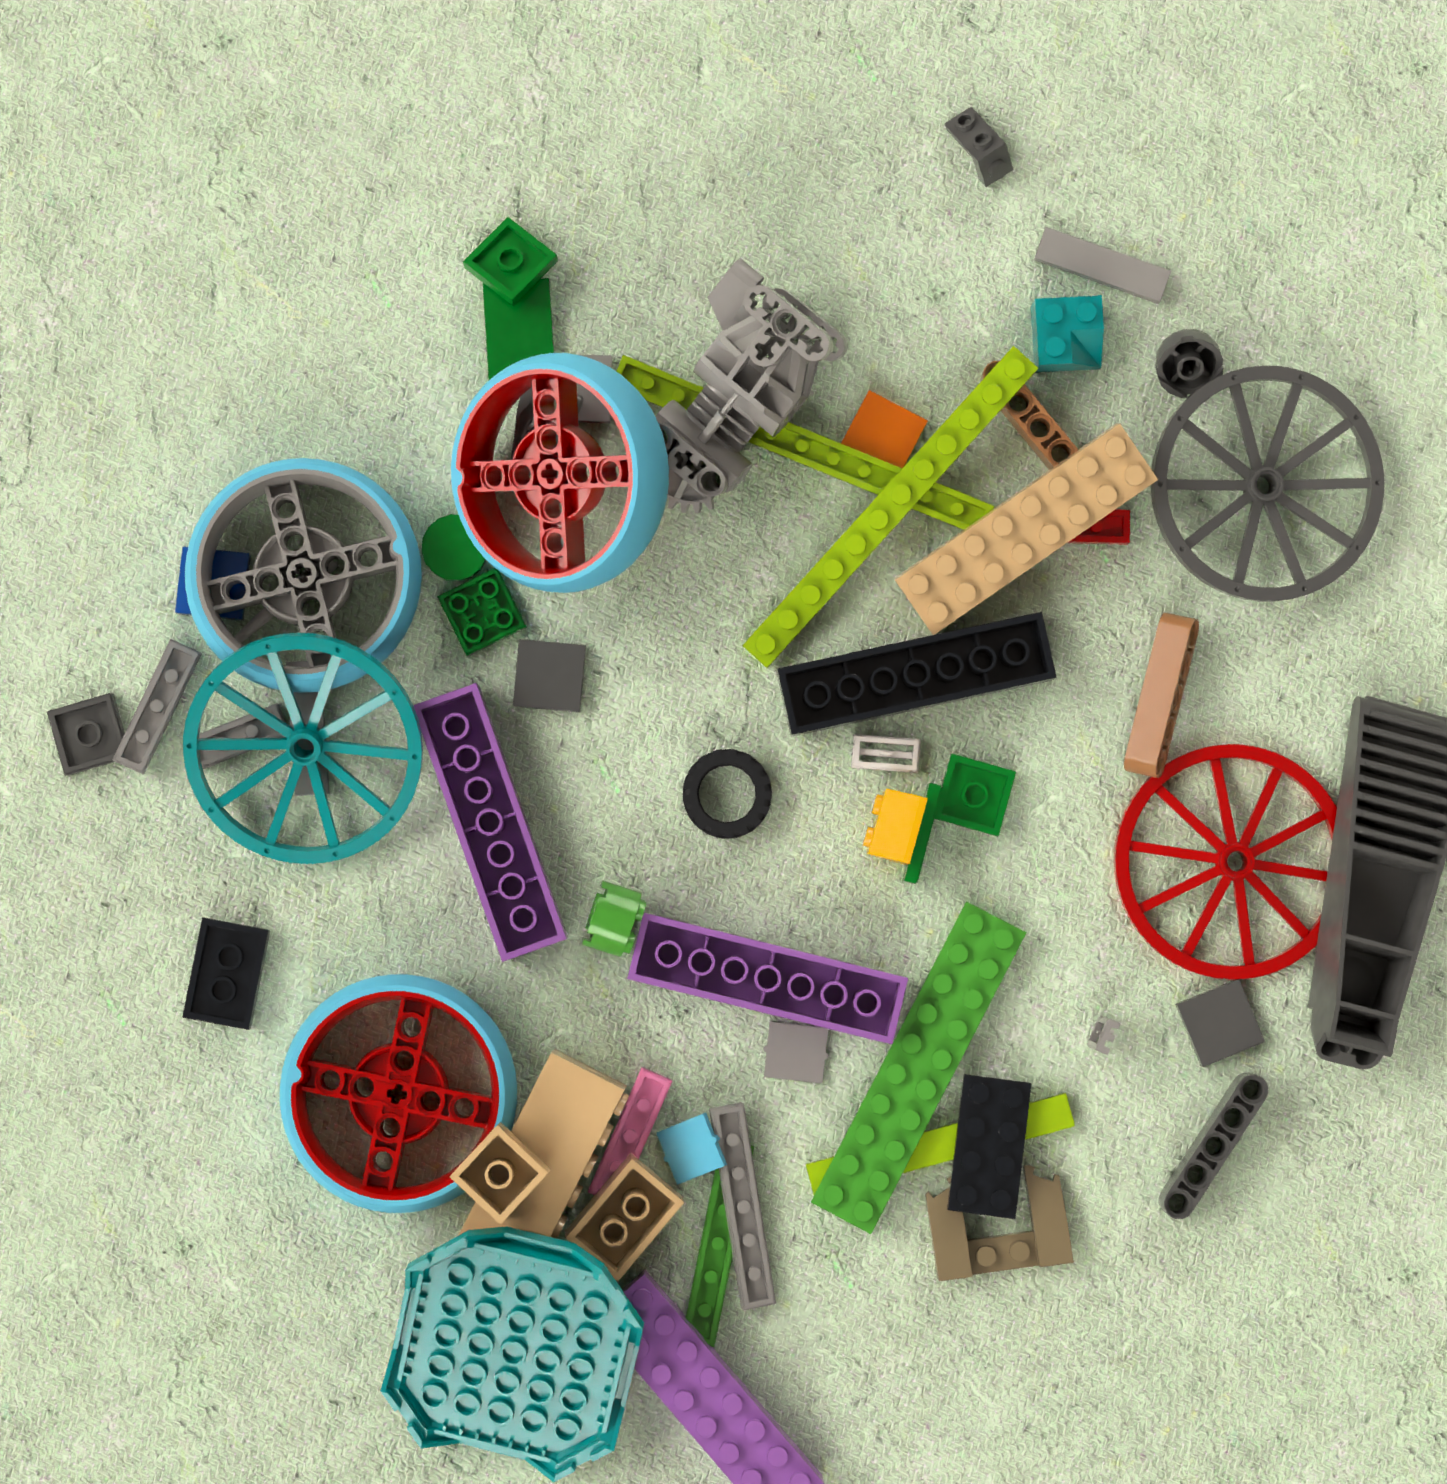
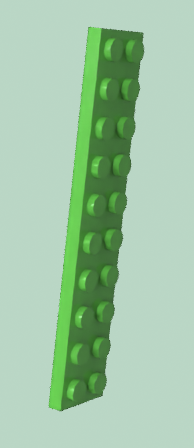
M966 901L811 1203L872 1234L1027 932Z

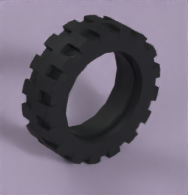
M720 749L705 754L692 765L683 783V803L689 818L700 830L713 837L721 839L738 838L752 832L764 820L771 805V782L764 767L751 755L735 749ZM732 766L741 769L751 778L755 786L753 807L746 816L737 821L722 822L713 819L704 811L700 803L699 789L702 780L710 771L718 767Z

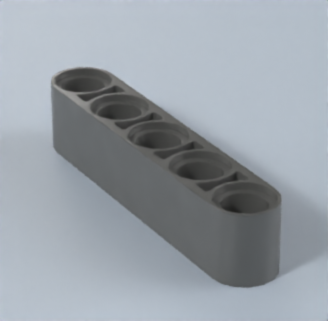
M1242 1073L1233 1080L1159 1195L1160 1208L1167 1215L1175 1219H1184L1193 1212L1267 1098L1268 1085L1262 1077L1252 1073ZM1248 1080H1254L1257 1083L1258 1090L1253 1097L1247 1098L1243 1093V1086ZM1236 1108L1239 1112V1120L1235 1125L1228 1126L1224 1121V1115L1229 1109ZM1217 1136L1220 1139L1221 1147L1217 1153L1209 1154L1206 1150V1142L1209 1138ZM1194 1165H1200L1202 1168L1201 1179L1197 1182H1189L1187 1178L1189 1168ZM1174 1194H1182L1184 1198L1183 1206L1177 1211L1170 1210V1197Z

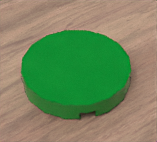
M450 514L438 518L427 528L422 538L421 552L425 564L436 576L446 581H461L472 578L483 568L486 559L467 535L459 515Z

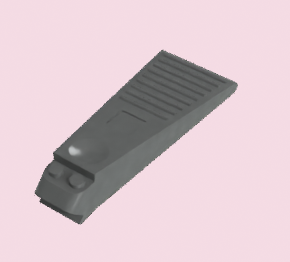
M1356 696L1352 703L1308 1008L1313 1009L1310 1028L1316 1054L1323 1060L1358 1069H1370L1376 1066L1383 1056L1391 1057L1393 1054L1399 1018L1447 858V718L1371 696H1366L1365 698Z

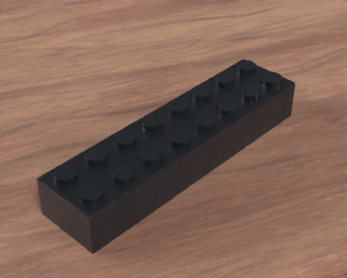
M1042 612L777 669V677L791 737L1044 683L1057 678Z

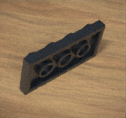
M963 1074L947 1210L1016 1219L1032 1083Z

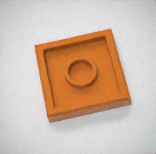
M869 390L841 444L903 468L928 420Z

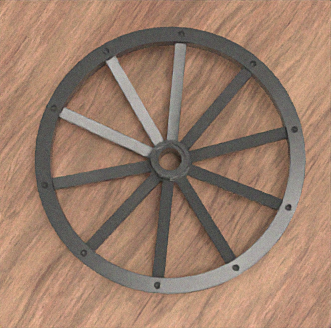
M1246 367L1226 373L1201 386L1170 417L1161 433L1152 461V471L1158 478L1156 482L1151 484L1152 505L1157 524L1168 547L1179 562L1200 581L1217 591L1244 600L1258 602L1289 600L1308 595L1334 582L1358 560L1366 549L1379 522L1383 506L1384 470L1382 458L1374 434L1364 416L1333 385L1308 372L1289 367ZM1253 381L1291 384L1262 466L1241 383ZM1226 388L1230 389L1251 469L1189 420L1192 413L1202 403ZM1302 388L1322 398L1342 416L1344 420L1277 469H1274ZM1351 428L1362 451L1367 478L1283 480L1286 474ZM1181 429L1244 478V480L1167 479L1172 448ZM1259 477L1265 478L1269 484V490L1266 494L1261 493L1257 488ZM1367 489L1366 504L1357 532L1353 538L1349 537L1282 491ZM1167 490L1243 491V494L1184 540L1173 519ZM1249 502H1252L1233 580L1203 563L1192 552L1191 548ZM1275 502L1346 548L1344 552L1322 572L1306 580ZM1263 506L1295 583L1293 585L1257 587L1244 584Z

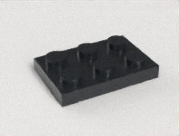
M202 917L182 1017L250 1030L270 930Z

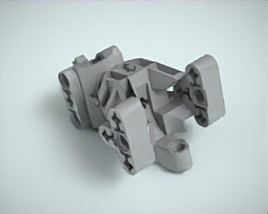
M741 258L730 267L707 297L722 328V332H720L699 359L693 371L707 383L687 410L675 400H671L655 416L663 437L664 432L668 436V441H665L669 465L668 508L673 509L677 503H681L682 513L688 511L690 504L693 505L695 513L701 512L702 503L709 510L714 509V496L733 491L743 481L753 466V463L740 454V451L758 428L761 427L772 437L776 436L809 397L819 361L839 360L846 354L848 348L844 335L794 294L785 289H772L761 285L764 277ZM765 294L762 303L763 308L759 307L757 309L755 307L757 301L754 298L757 295ZM790 317L789 322L787 323L785 319ZM835 338L838 340L835 344V346L838 348L837 353L832 352V340ZM716 473L721 478V485L716 482Z

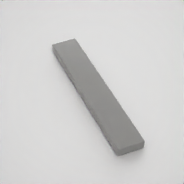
M739 1102L709 1108L711 1125L715 1135H718L720 1138L718 1143L727 1163L726 1166L718 1169L741 1309L744 1311L776 1304L744 1103Z

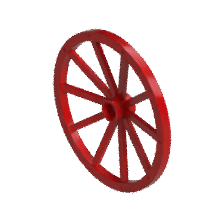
M1239 744L1215 745L1188 752L1165 764L1160 778L1149 777L1140 786L1130 800L1118 827L1114 847V875L1117 891L1129 920L1145 942L1158 954L1171 963L1199 975L1231 980L1249 979L1268 975L1292 965L1316 947L1321 914L1312 928L1308 930L1260 880L1253 870L1324 882L1327 879V871L1256 860L1255 857L1324 820L1332 840L1337 807L1327 791L1310 773L1292 760L1267 749ZM1225 758L1246 759L1272 767L1239 842H1237L1220 760ZM1209 761L1226 844L1162 784L1192 765ZM1282 773H1284L1308 793L1320 811L1249 848ZM1154 793L1159 796L1209 843L1217 853L1131 841L1137 819L1150 797ZM1129 851L1215 863V866L1138 904L1130 878ZM1232 852H1237L1242 857V866L1237 871L1230 869L1227 863L1228 856ZM1221 875L1181 951L1162 938L1143 914ZM1244 879L1301 937L1298 942L1284 952L1257 963L1254 962ZM1233 881L1243 965H1216L1191 957L1228 886Z

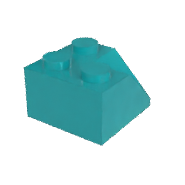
M1102 295L1035 299L1030 307L1034 364L1038 367L1035 373L1101 369L1104 335Z

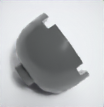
M1182 329L1172 333L1162 341L1156 352L1155 369L1160 385L1168 393L1180 398H1188L1187 394L1194 393L1201 386L1223 375V358L1218 344L1209 334L1197 329Z

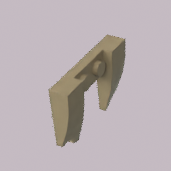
M1023 1165L1032 1230L967 1239L963 1212L947 1210L949 1188L934 1198L929 1191L925 1193L938 1281L973 1277L972 1275L1025 1267H1047L1074 1263L1059 1175L1054 1174L1053 1181L1033 1175L1035 1167ZM951 1176L947 1178V1181L949 1182V1184H950Z

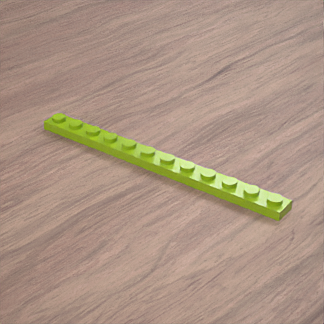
M1013 346L742 646L768 668L1033 376L1038 367Z
M625 355L622 356L616 371L627 379L646 401L662 408L671 400H675L687 410L704 388ZM790 422L774 437L759 427L748 441V443L876 495H879L902 469ZM936 482L912 510L964 530L993 510L994 506Z

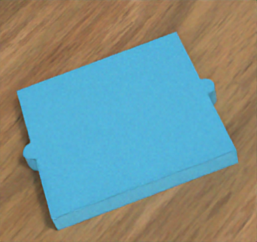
M706 1112L656 1133L665 1154L664 1161L668 1162L677 1185L727 1165L718 1143L720 1138L718 1135H715Z

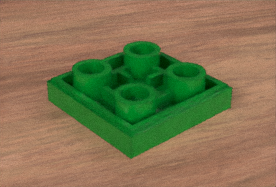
M496 568L437 596L467 657L527 628L500 571Z

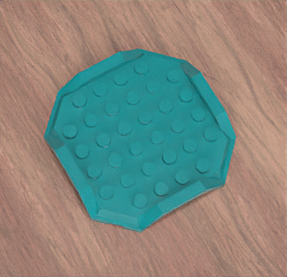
M508 1226L468 1230L408 1263L405 1269V1290L395 1339L380 1392L394 1412L399 1410L408 1423V1432L420 1449L459 1443L526 1460L554 1483L575 1472L577 1466L590 1459L594 1462L614 1451L638 1356L644 1321L605 1264L577 1244Z

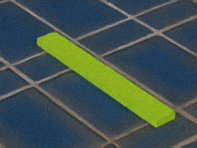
M1066 1093L1029 1102L1025 1140L1075 1126ZM957 1122L924 1131L903 1173L953 1160ZM834 1156L805 1164L814 1195Z

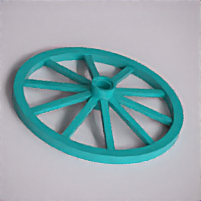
M285 633L265 637L239 648L227 656L207 676L196 693L188 711L183 734V756L188 780L195 797L208 817L222 832L238 844L259 855L289 863L316 864L336 861L357 854L378 842L397 824L415 794L423 762V742L418 716L408 694L397 678L376 658L359 647L330 636L314 633ZM313 650L331 655L308 724L304 723L278 651ZM267 655L294 728L222 681L243 664L257 657ZM341 658L365 671L385 690L321 729L318 728ZM216 691L286 738H199V732L206 705L213 692ZM392 700L404 725L408 749L325 739ZM307 739L312 742L314 749L304 750L298 745L297 741ZM286 749L285 752L218 798L215 797L206 780L199 750ZM326 752L408 760L403 786L392 806L387 805ZM317 761L383 817L361 834L339 842ZM288 762H294L266 838L244 827L223 808ZM303 766H307L328 841V845L302 847L276 842Z

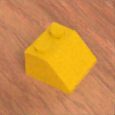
M885 789L883 795L877 794L872 808V814L877 815L874 828L867 827L863 846L868 847L867 855L903 865L910 864L928 798L891 789Z

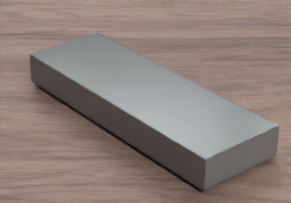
M278 703L264 708L286 723ZM251 714L199 734V738L285 737ZM199 750L203 769L251 751Z

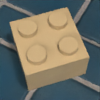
M500 1122L449 1177L501 1225L551 1169Z

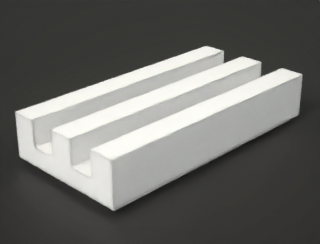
M854 734L851 768L918 773L921 739ZM860 742L913 746V752L860 748ZM859 755L912 759V765L859 761Z

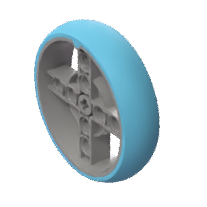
M309 458L286 459L271 462L244 473L222 489L209 503L196 524L189 542L185 563V588L188 605L199 633L210 649L223 661L227 656L243 647V645L231 634L219 614L262 604L276 618L290 624L299 625L301 633L316 634L318 632H325L328 636L336 638L331 617L346 603L350 596L353 582L396 570L395 591L390 608L376 632L359 647L382 663L401 642L415 615L421 592V559L418 544L408 519L394 499L376 482L352 468L335 462ZM298 485L328 487L351 496L374 515L387 536L344 546L330 532L318 527L308 526ZM266 494L276 534L268 539L260 549L253 570L212 580V565L215 551L225 529L243 508ZM283 504H295L296 510L292 517L282 518L279 516V509ZM294 535H300L304 538L303 546L297 551H291L287 548L288 539ZM367 551H374L378 554L377 562L371 567L361 565V556ZM341 559L345 562V568L341 574H329L328 565L332 560ZM302 567L312 573L311 576H307L308 581L302 583L299 578H295L296 574H300L299 569ZM270 575L277 576L279 579L278 587L272 592L264 591L262 587L264 579ZM236 584H244L246 593L243 598L239 600L231 599V588ZM309 600H318L320 603L319 612L313 616L305 615L303 612L304 604ZM305 650L309 667L283 665L293 692H319L331 655L313 650ZM257 657L234 670L254 683L280 690L269 660ZM341 658L331 689L351 683L367 673Z

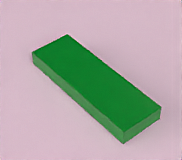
M927 784L924 797L928 799L910 864L905 867L902 879L904 882L918 883L942 791L941 785Z

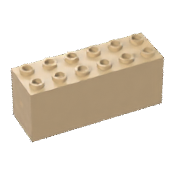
M554 1049L511 1131L551 1170L501 1225L475 1202L459 1235L473 1229L508 1226L557 1239L568 1218L562 1214L565 1207L568 1206L573 1209L582 1191L583 1186L577 1184L582 1175L587 1178L589 1177L599 1157L593 1154L597 1144L604 1147L614 1127L608 1123L612 1114L620 1116L629 1095L623 1093L627 1085Z

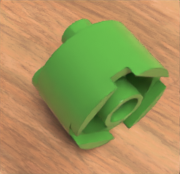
M602 880L600 886L605 889L604 894H596L585 927L588 930L587 933L590 934V938L583 937L581 945L621 957L623 952L630 954L636 935L631 930L635 920L641 921L647 902L641 899L640 892Z

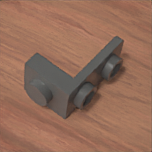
M972 107L945 123L946 130L972 157L978 178L985 187L1014 170L1006 143Z

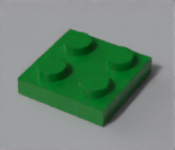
M507 217L463 261V265L467 271L514 306L558 262V257L556 253Z
M950 754L934 819L998 837L1016 771Z

